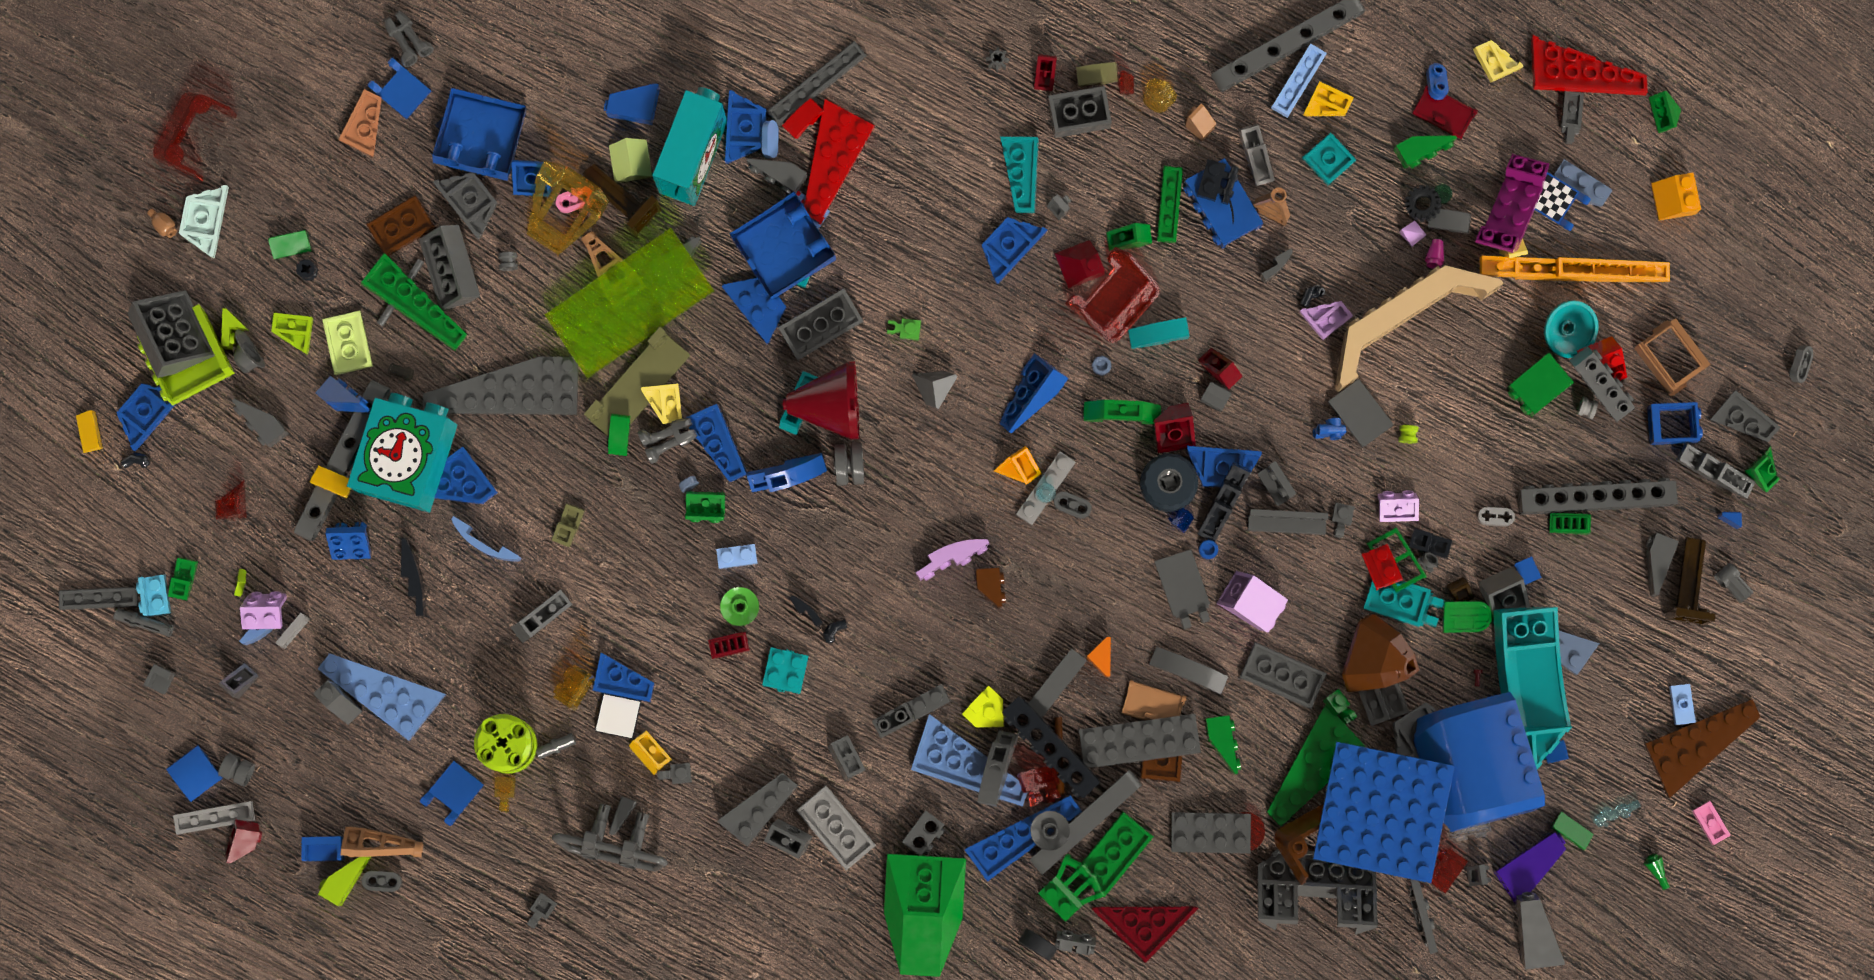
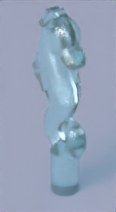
M1636 800L1628 805L1624 803L1619 804L1615 810L1604 806L1602 812L1594 816L1592 821L1598 827H1608L1609 823L1605 821L1616 820L1619 816L1628 818L1631 812L1641 807V805Z

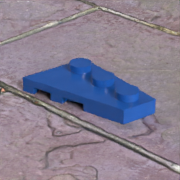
M600 653L593 691L651 702L655 683L607 655Z

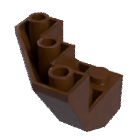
M1370 613L1358 622L1342 673L1347 692L1386 688L1407 680L1419 671L1415 653L1401 633L1373 613Z

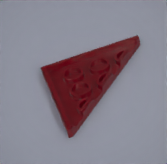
M1197 906L1092 908L1145 963L1199 909Z

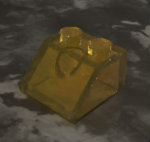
M574 664L573 667L569 666L564 674L566 678L563 683H558L553 693L555 695L553 698L576 711L595 681V677Z

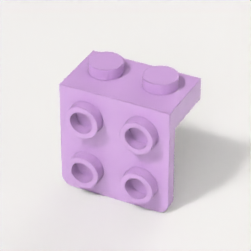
M279 591L270 592L269 594H262L261 592L250 593L240 606L242 629H281L283 626L281 607L287 599L286 594H281Z

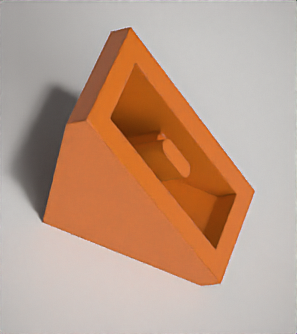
M1106 637L1086 657L1105 677H1110L1111 637Z

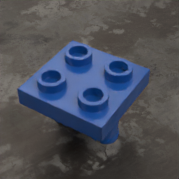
M359 522L355 523L354 527H348L345 523H341L340 527V523H336L335 528H326V538L332 560L371 559L366 523L361 522L360 527Z

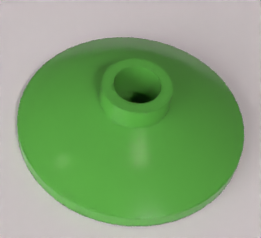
M736 587L730 589L722 597L720 603L721 614L732 625H747L756 618L759 612V601L756 595L747 588ZM743 604V610L738 611L737 605Z

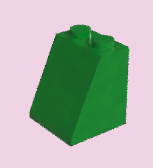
M1548 353L1511 383L1507 389L1509 390V396L1514 401L1517 400L1523 413L1533 417L1571 386L1574 381L1552 355Z

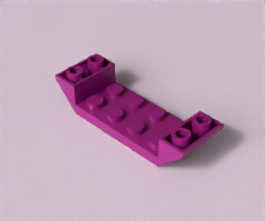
M1512 154L1506 167L1505 180L1485 226H1481L1475 243L1511 253L1518 250L1542 193L1549 163Z

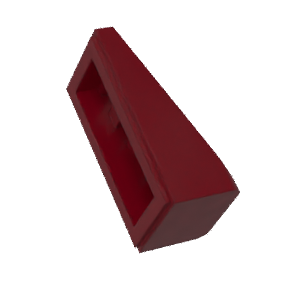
M746 631L708 640L712 659L750 652ZM737 638H741L743 648H739ZM732 639L734 640L735 650L731 649L730 640ZM723 641H726L728 649L727 652H724L722 644ZM715 643L719 644L720 653L718 654L716 653Z

